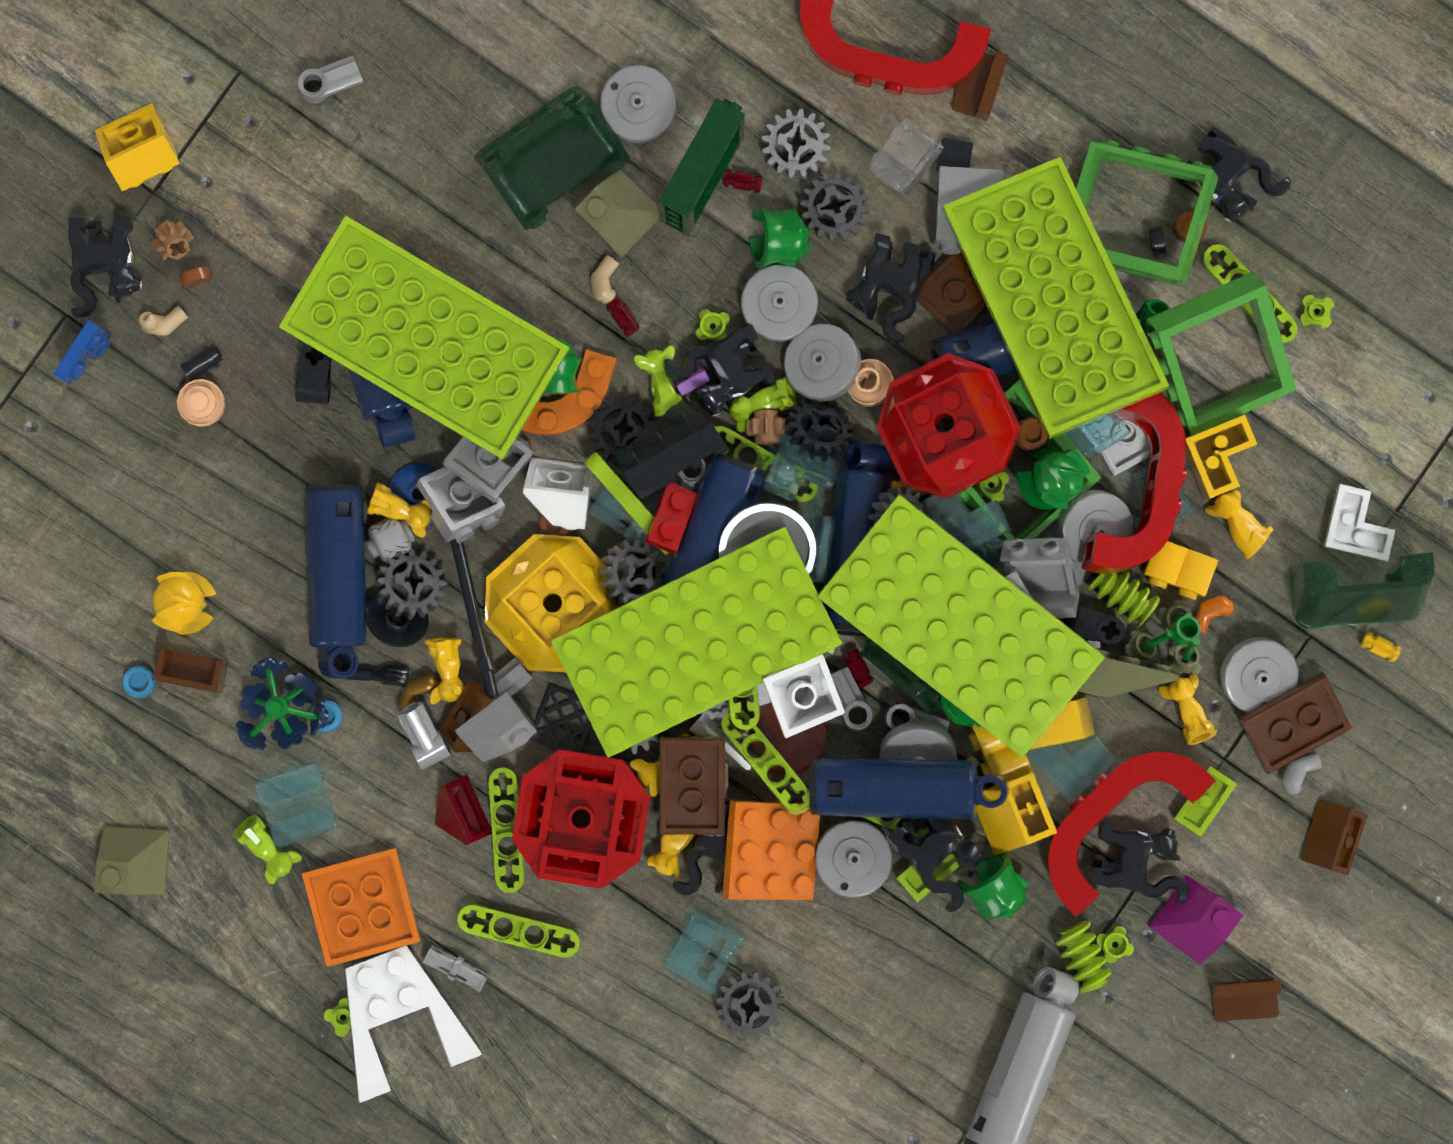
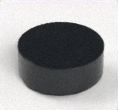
M1151 227L1149 229L1153 257L1156 259L1167 257L1162 227Z

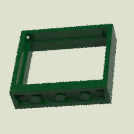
M715 99L659 200L661 222L688 237L744 139L745 113L741 112L742 107L736 102H731L727 99L724 101Z

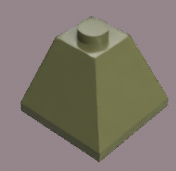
M620 169L597 185L574 209L576 216L621 259L661 219L659 206Z
M104 827L96 859L94 893L165 895L170 830Z

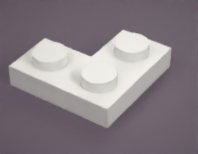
M1338 484L1323 547L1387 562L1395 530L1364 523L1371 491Z

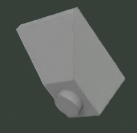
M505 692L457 728L455 732L482 762L511 752L516 747L525 744L537 730L528 715L508 692Z

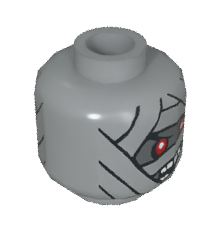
M385 518L368 528L370 539L365 541V544L373 559L379 556L383 562H386L387 558L396 560L398 555L408 554L410 549H412L411 543L415 539L405 520Z

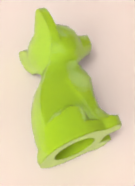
M672 345L667 346L663 351L655 349L648 351L644 356H634L636 365L651 375V392L654 399L652 404L654 416L656 417L663 416L671 406L683 400L681 394L676 393L672 380L663 368L666 359L672 361L674 358L675 349Z
M786 377L776 380L773 386L757 391L750 398L740 396L728 400L730 402L729 412L731 417L737 421L736 428L738 432L747 430L746 420H751L754 411L775 409L785 411L792 409L794 404L797 405L794 388Z
M254 814L237 826L233 832V838H236L242 845H246L255 856L266 861V880L269 884H274L277 877L286 876L291 871L293 864L301 861L302 857L296 851H277L272 838L265 832L266 825Z

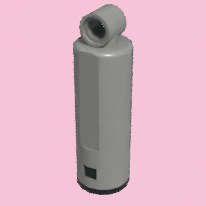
M1051 967L1042 968L1034 979L1033 990L1035 995L1027 992L1022 993L963 1140L964 1144H1026L1076 1018V1014L1066 1008L1075 1001L1079 992V983L1073 979L1072 975Z

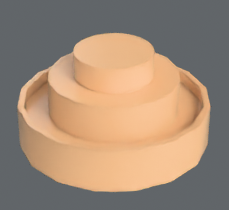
M877 359L861 361V369L855 378V383L848 393L857 403L864 407L881 405L885 401L890 382L894 381L893 374L884 363Z
M204 379L193 380L185 384L179 392L177 398L178 411L181 417L189 424L198 427L210 426L216 423L223 415L226 407L225 396L222 390L213 382Z

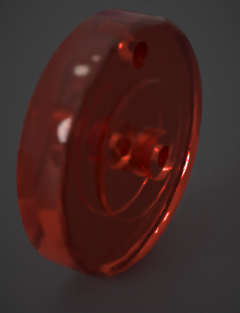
M767 703L760 709V719L756 726L796 774L809 770L813 757H822L827 744L825 722L785 738L772 703ZM754 741L750 743L756 758L761 757L765 753L766 747L762 742ZM773 766L769 769L774 773L786 775L785 769L781 766Z

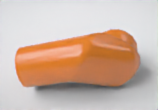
M1216 596L1203 601L1199 605L1195 619L1200 624L1201 634H1206L1212 618L1221 615L1228 617L1233 613L1234 604L1228 597Z

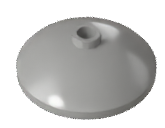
M759 503L744 508L730 519L721 534L718 552L719 558L786 526L810 574L816 558V543L809 524L798 512L782 504Z

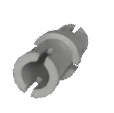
M431 945L423 961V964L447 975V979L451 981L455 979L478 992H481L489 976V973L464 962L465 958L461 956L456 958L434 945Z

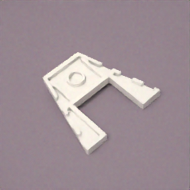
M407 946L345 969L359 1103L391 1091L368 1029L428 1007L450 1067L482 1055Z

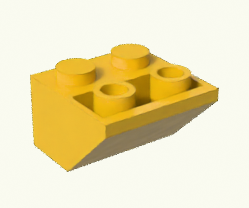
M1033 772L1007 782L1009 785V795L1002 805L996 808H986L982 805H977L976 812L994 856L1026 846L1057 833ZM999 785L983 790L984 795L991 800L998 799L1001 795Z

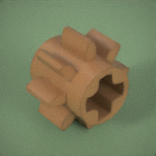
M166 220L157 229H154L157 239L152 240L151 244L159 252L163 260H166L168 257L179 260L187 252L191 251L188 242L193 240L194 237L181 220L176 224Z
M777 410L754 411V418L746 420L747 436L755 437V444L758 445L778 444L779 436L785 434L784 432L787 428L784 425L786 419L778 417Z

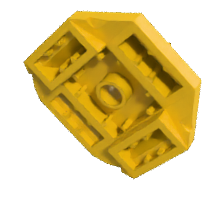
M533 534L486 577L485 624L528 671L566 672L551 640L619 607L616 605V596L607 598V594L610 591L609 587H601L600 585L606 578L598 574V570L606 568V565L600 561V558L581 537ZM551 594H557L562 599V606L557 612H548L544 606L545 599Z

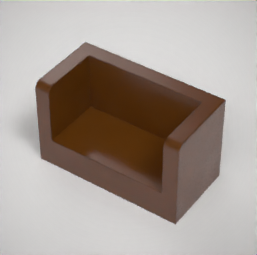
M159 649L153 680L223 693L229 661L168 649Z

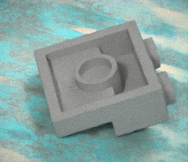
M463 437L445 458L443 465L495 503L508 485L513 483L530 462L534 452L524 439L517 437L505 459L502 460Z
M443 467L418 479L416 484L432 509L431 519L446 542L455 539L457 543H461L474 534L473 530L480 526L484 530L491 529L500 522L499 517H501L506 507L500 497L493 503L447 467Z

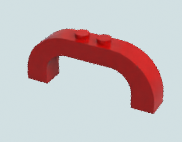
M801 0L800 4L803 36L810 51L819 62L839 75L852 78V82L856 85L871 87V84L883 86V91L894 95H902V92L916 95H934L957 87L966 81L980 65L992 30L960 21L955 43L946 56L932 63H917L854 47L842 41L835 33L831 24L835 0Z
M1161 393L1108 414V416L1130 421L1144 432L1150 446V460L1140 520L1135 532L1130 537H1116L1099 532L1087 537L1081 568L1083 570L1111 574L1134 568L1155 556L1164 547L1172 533L1175 519L1178 517L1182 507V500L1179 498L1180 488L1185 483L1187 469L1184 468L1186 437L1179 415Z
M1150 752L1141 754L1122 763L1110 775L1106 771L1103 772L1092 783L1095 789L1087 797L1081 794L1070 804L1069 808L1072 812L1062 821L1057 828V833L1053 836L1049 850L1048 865L1050 878L1057 895L1076 917L1100 896L1099 892L1084 878L1078 865V851L1084 838L1135 788L1147 782L1160 781L1168 783L1178 789L1194 804L1216 783V780L1196 762L1174 753Z

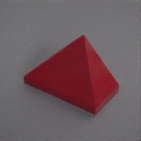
M467 775L440 786L435 818L436 826L465 845H469L492 834Z

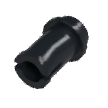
M214 344L209 347L204 345L201 352L185 363L183 362L180 366L187 378L193 381L213 366L218 368L220 366L219 363L224 359Z

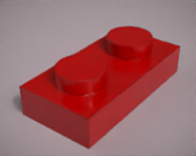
M675 483L664 486L644 542L675 554L681 543L697 493Z

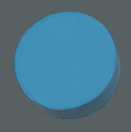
M144 666L130 668L123 677V687L126 693L134 698L150 696L157 685V681L153 680L154 672Z
M324 700L325 709L328 710V721L325 727L320 728L318 731L331 732L341 725L343 712L336 702Z

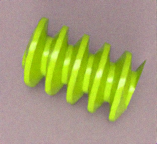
M1129 571L1119 575L1118 573H1098L1088 585L1087 590L1091 591L1096 587L1100 588L1096 598L1101 599L1108 595L1109 599L1106 606L1109 608L1118 603L1119 607L1116 614L1120 616L1128 612L1129 615L1126 623L1130 624L1138 620V629L1156 609L1160 597L1156 595L1147 599L1150 593L1148 587L1137 591L1140 585L1138 579L1127 583L1130 577Z
M1089 921L1078 922L1055 933L1062 936L1055 945L1066 946L1067 948L1060 957L1072 959L1065 967L1066 970H1077L1073 979L1078 982L1082 981L1083 985L1079 987L1078 994L1096 990L1112 981L1106 980L1112 973L1111 969L1100 968L1106 963V957L1095 956L1102 949L1099 944H1090L1096 938L1095 933H1084L1091 925Z

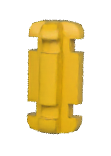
M1367 632L1361 641L1362 648L1368 647V651L1382 658L1388 657L1390 662H1395L1401 652L1400 646H1393L1392 642L1378 635L1373 636L1372 632Z

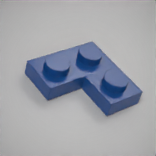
M88 320L53 375L68 384H71L73 379L77 381L87 367L85 364L86 359L90 358L94 361L97 356L102 357L108 350L111 343L108 339L111 334Z

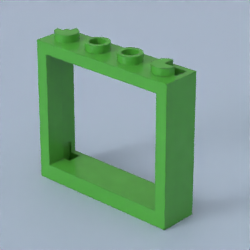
M1102 140L1101 143L1091 141L1076 188L1086 211H1088L1103 160L1203 184L1178 267L1105 249L1115 271L1185 288L1218 181L1217 174L1211 169L1212 166L1204 165L1200 161H1193L1192 165L1180 162L1181 158L1171 154H1162V157L1150 155L1149 150L1132 146L1131 150L1119 148L1120 144L1111 140L1109 142Z
M1254 271L1147 319L1151 330L1148 337L1149 343L1153 350L1158 352V363L1169 384V388L1164 391L1171 403L1174 402L1175 410L1180 417L1182 425L1190 436L1211 429L1296 391L1266 284ZM1249 302L1271 376L1193 411L1170 337Z
M1021 379L1011 382L1003 389L1008 400L1024 419L1029 417L1039 419ZM1065 433L1051 439L1047 437L1045 444L1049 448H1056L1060 451L1072 449L1087 464L1090 473L1085 475L1084 485L1080 493L1088 491L1102 478ZM973 487L954 495L961 503L964 504L966 502L973 511V519L979 526L987 528L994 536L992 541L1001 551L1004 540L1034 539L1057 519L1063 510L1055 508L1042 511L1013 537Z

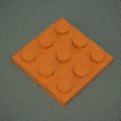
M730 800L722 898L728 900H813L816 872L815 851L818 844L820 816L812 815L810 808L803 814H791L780 802ZM789 802L790 805L797 803L801 806L804 804L803 802Z
M397 848L302 873L326 967L421 941Z

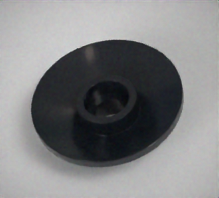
M377 594L370 600L365 613L366 623L371 633L381 642L393 647H409L418 643L425 636L429 626L428 613L425 617L421 618L418 612H415L411 620L408 619L407 612L403 611L397 617L395 616L397 608L393 606L388 610L385 609L388 602L387 598L378 599Z

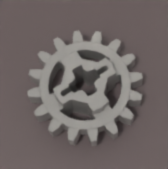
M790 109L786 110L785 119L775 115L776 125H766V130L770 133V136H762V142L769 146L762 149V154L765 156L771 155L767 165L771 167L777 164V175L780 176L785 170L789 172L788 176L791 180L795 173L798 172L802 179H806V170L810 169L811 172L816 174L818 172L816 163L825 165L827 159L821 154L830 152L831 147L823 144V142L830 139V134L821 133L825 123L815 124L816 114L812 113L808 118H805L803 109H800L797 116H793ZM793 124V129L786 134L779 133L784 127ZM804 126L814 133L817 140L809 138L804 131ZM796 132H799L800 144L805 146H800L796 152V157H793L792 145L789 143L793 142L794 138H796ZM775 148L785 153L788 157V163L778 156ZM815 154L806 163L799 164V160L804 156Z

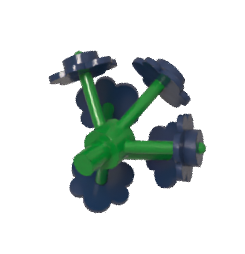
M275 658L260 660L258 664L253 666V670L250 673L251 676H258L260 679L267 678L269 689H267L264 683L260 682L255 686H245L242 690L244 699L241 700L240 707L243 710H247V715L251 719H258L262 714L265 716L256 726L251 723L246 724L243 721H238L236 727L240 741L249 748L264 750L266 747V737L260 731L272 718L277 719L274 723L275 730L272 731L271 737L274 741H277L278 746L281 749H288L292 744L299 745L303 741L302 736L308 731V726L305 722L299 721L297 716L311 719L310 735L315 736L317 730L324 728L328 721V710L325 709L324 699H320L315 704L313 712L292 708L289 702L292 700L299 707L306 704V702H314V693L318 688L317 683L312 679H308L307 674L304 672H299L297 675L289 673L285 677L287 687H285L284 692L286 696H278L274 675L283 673V670L288 667L287 662H278ZM287 714H292L288 719L285 718Z

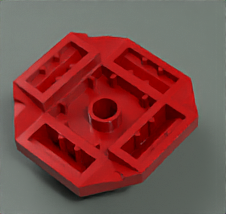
M949 353L890 382L877 425L880 436L903 485L944 499H948L1005 471L1016 441H1018L1022 431V427L995 371ZM944 418H953L954 425L952 429L945 433L939 432V423Z
M559 749L522 776L512 841L537 878L603 889L640 862L651 797L624 760ZM584 809L589 812L591 821L588 826L578 827L574 824L573 814L576 810Z

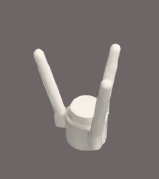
M702 715L690 728V731L695 736L720 737L723 732L720 726L722 727V718L715 717L711 720L708 715ZM731 724L730 731L733 729L738 730L743 739L749 736L746 732ZM725 741V751L742 767L750 770L751 765ZM760 741L752 742L753 745L759 748L763 747V743Z

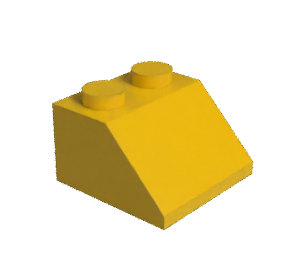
M153 103L95 130L105 163L122 191L140 186L145 180L158 174L167 173L174 166L180 164L175 148Z

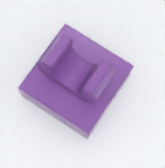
M698 360L694 373L687 380L676 381L672 379L681 396L685 395L691 403L695 401H690L689 399L692 395V390L703 387L710 381Z

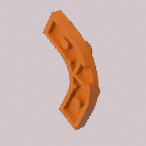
M586 349L576 381L579 392L567 394L562 399L550 403L538 402L521 431L543 436L559 435L587 422L593 416L594 410L598 411L606 397L617 358Z

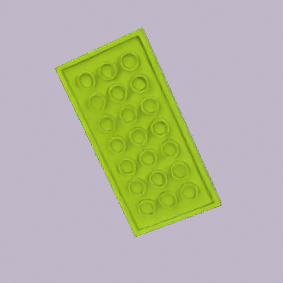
M1061 157L943 205V213L1049 439L1169 388L1167 379Z
M346 215L279 325V328L502 460L505 459L570 350L565 344Z
M900 494L897 495L817 596L1022 758L1105 658L1104 654Z
M786 526L551 640L608 758L764 683L762 678L801 663L803 664L843 644L822 600L817 597L819 594Z

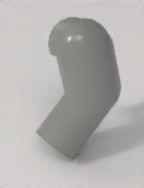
M1317 753L1296 759L1287 765L1282 777V785L1288 794L1296 795L1301 792V784L1306 773L1322 768L1321 760Z

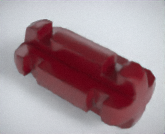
M728 169L725 172L723 184L727 188L731 185L733 189L749 192L753 189L755 193H759L763 178L761 175L754 177L753 173L742 171L732 173L731 169Z
M616 298L606 306L608 312H612L611 316L619 328L625 330V336H631L639 330V324H635V318L625 305L622 306V300Z
M853 649L845 653L843 659L847 660V667L854 680L857 679L858 687L864 688L873 682V677H869L868 673L870 671L863 658L859 657V650Z

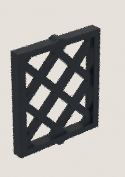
M550 685L535 722L537 730L543 717L547 727L537 731L529 739L548 746L552 750H565L560 748L559 743L570 739L574 748L573 752L581 753L592 724L589 720L587 726H585L581 716L586 715V712H579L575 703L579 700L577 694L569 693ZM560 692L567 695L569 700L558 704L554 694ZM551 696L555 706L545 710ZM572 704L576 714L565 719L561 708ZM557 710L561 721L550 725L546 714ZM578 718L582 729L571 733L567 722ZM564 725L567 736L557 740L553 729ZM549 731L553 742H544L539 739L538 735ZM583 733L580 744L577 747L573 737Z

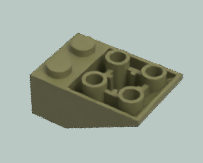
M1099 650L1105 655L1104 660L1077 693L1096 698H1109L1178 680L1179 675L1171 673L1172 667L1158 663H1149L1148 667L1139 666L1140 659L1121 655L1117 656V660L1108 658L1109 652Z

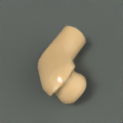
M608 255L604 257L590 278L593 296L603 304H609L616 296L615 291L611 289L609 277L618 267L619 263Z
M177 306L166 316L144 312L139 316L138 323L142 330L148 334L167 336L189 317Z

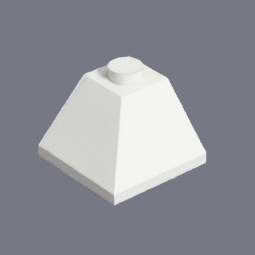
M531 458L523 494L552 525L561 526L567 530L585 529L593 473L585 464Z
M823 654L803 664L792 666L762 678L785 738L845 713Z

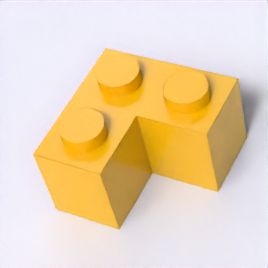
M1246 415L1185 439L1186 458L1204 501L1240 487L1228 457L1257 445Z
M1076 693L1030 750L1085 739L1094 735L1095 730L1088 698H1078Z

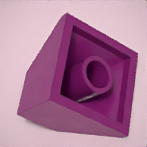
M1185 875L1183 880L1189 887L1187 901L1179 904L1177 902V891L1174 890L1148 927L1201 965L1226 941L1244 915L1200 883Z

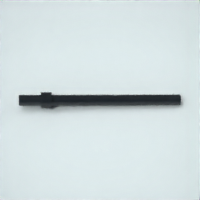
M453 539L450 543L477 656L475 661L477 674L481 675L484 691L488 698H495L499 696L494 676L496 666L494 658L489 655L464 542L457 543Z

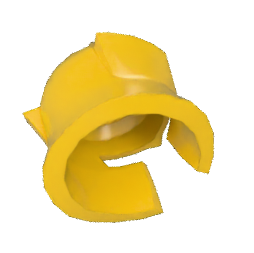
M189 571L169 572L156 577L159 585L154 591L152 599L153 609L156 614L152 619L153 623L163 629L183 635L193 634L202 630L214 619L211 615L202 612L207 606L204 597L216 595L213 586L206 578L198 573Z

